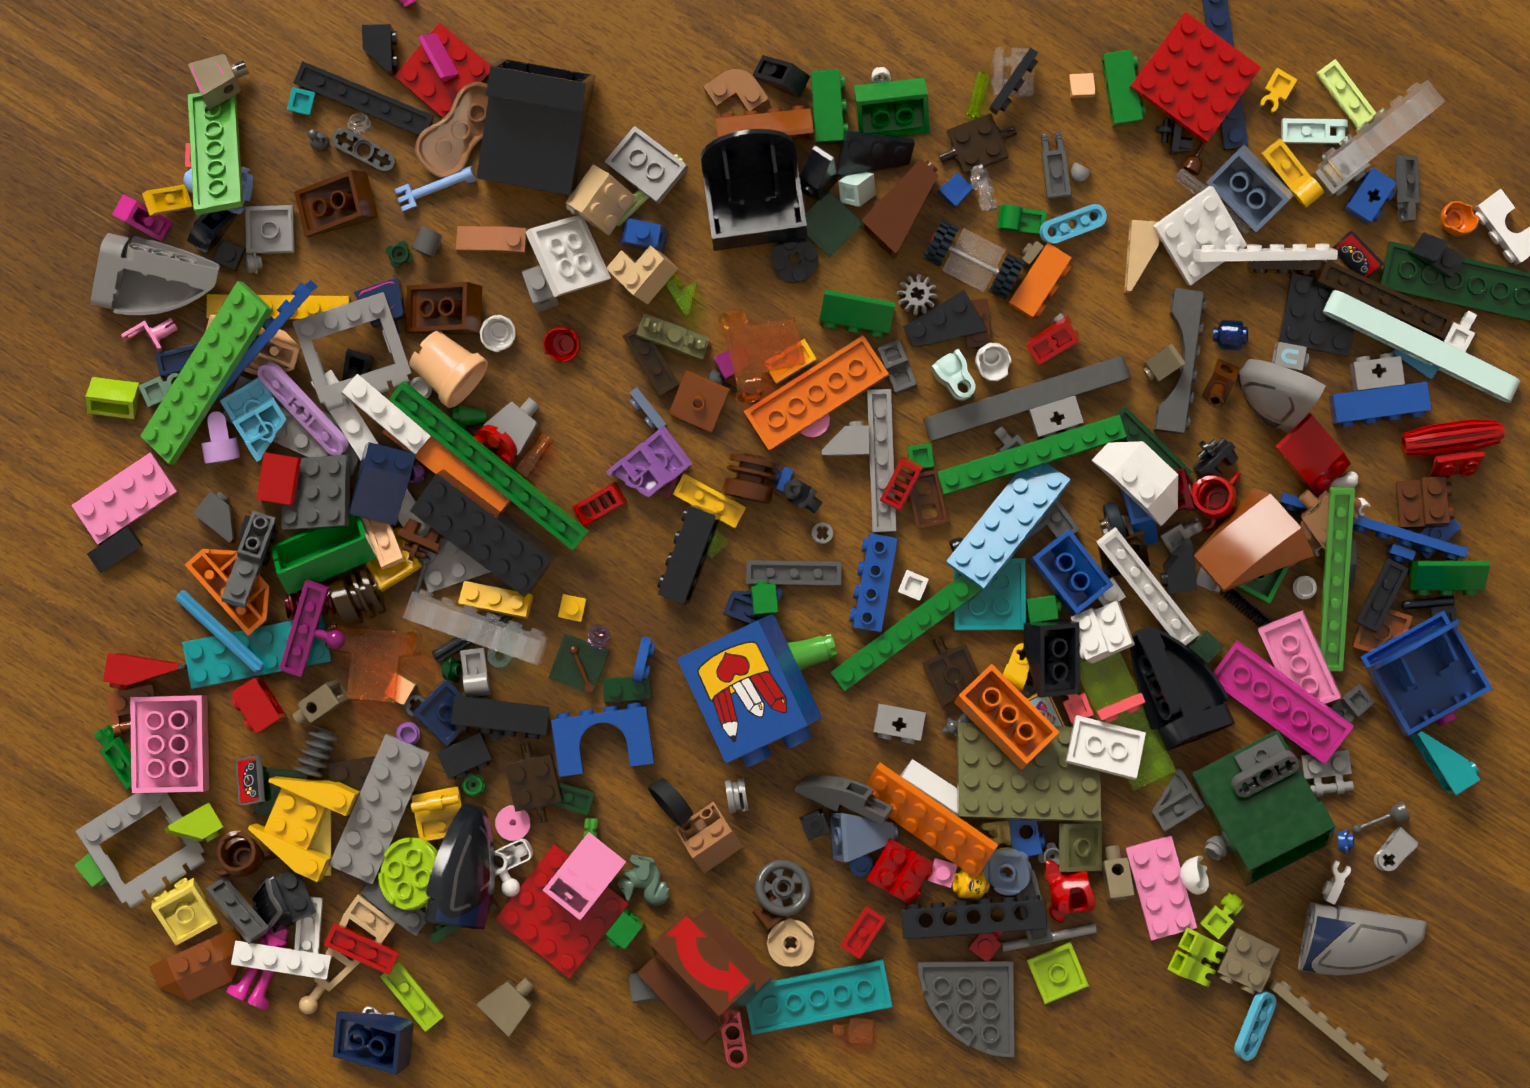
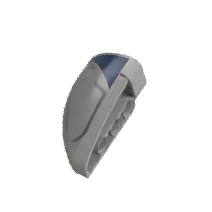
M1310 902L1305 919L1298 970L1339 976L1365 973L1381 968L1401 958L1421 943L1425 937L1427 922L1340 905L1333 907Z

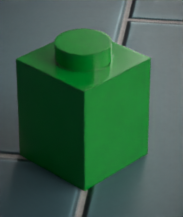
M769 581L756 582L755 586H751L750 589L753 618L767 617L771 614L777 616L776 585L770 584Z
M1055 595L1026 599L1028 623L1059 619L1058 614L1062 613L1060 599L1056 600Z

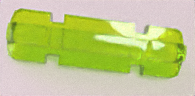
M977 73L976 84H974L969 102L971 105L967 110V116L977 119L980 115V106H982L987 88L985 85L988 84L990 77L987 73Z

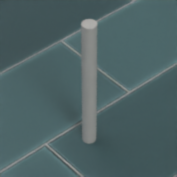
M1095 923L1051 932L1053 940L1040 944L1097 933ZM1028 937L1002 942L1003 952L1030 947Z

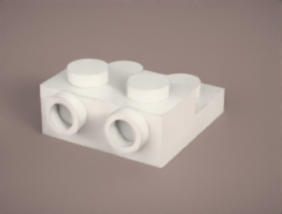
M1117 600L1096 610L1090 608L1071 617L1072 621L1079 622V655L1082 659H1086L1092 664L1135 645L1121 605Z

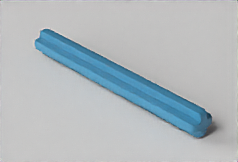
M182 590L176 596L177 602L255 674H259L265 668V664L185 590Z

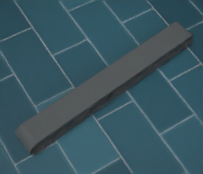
M1124 355L951 409L924 418L923 421L929 440L932 442L1074 395L1077 396L1106 387L1131 377Z

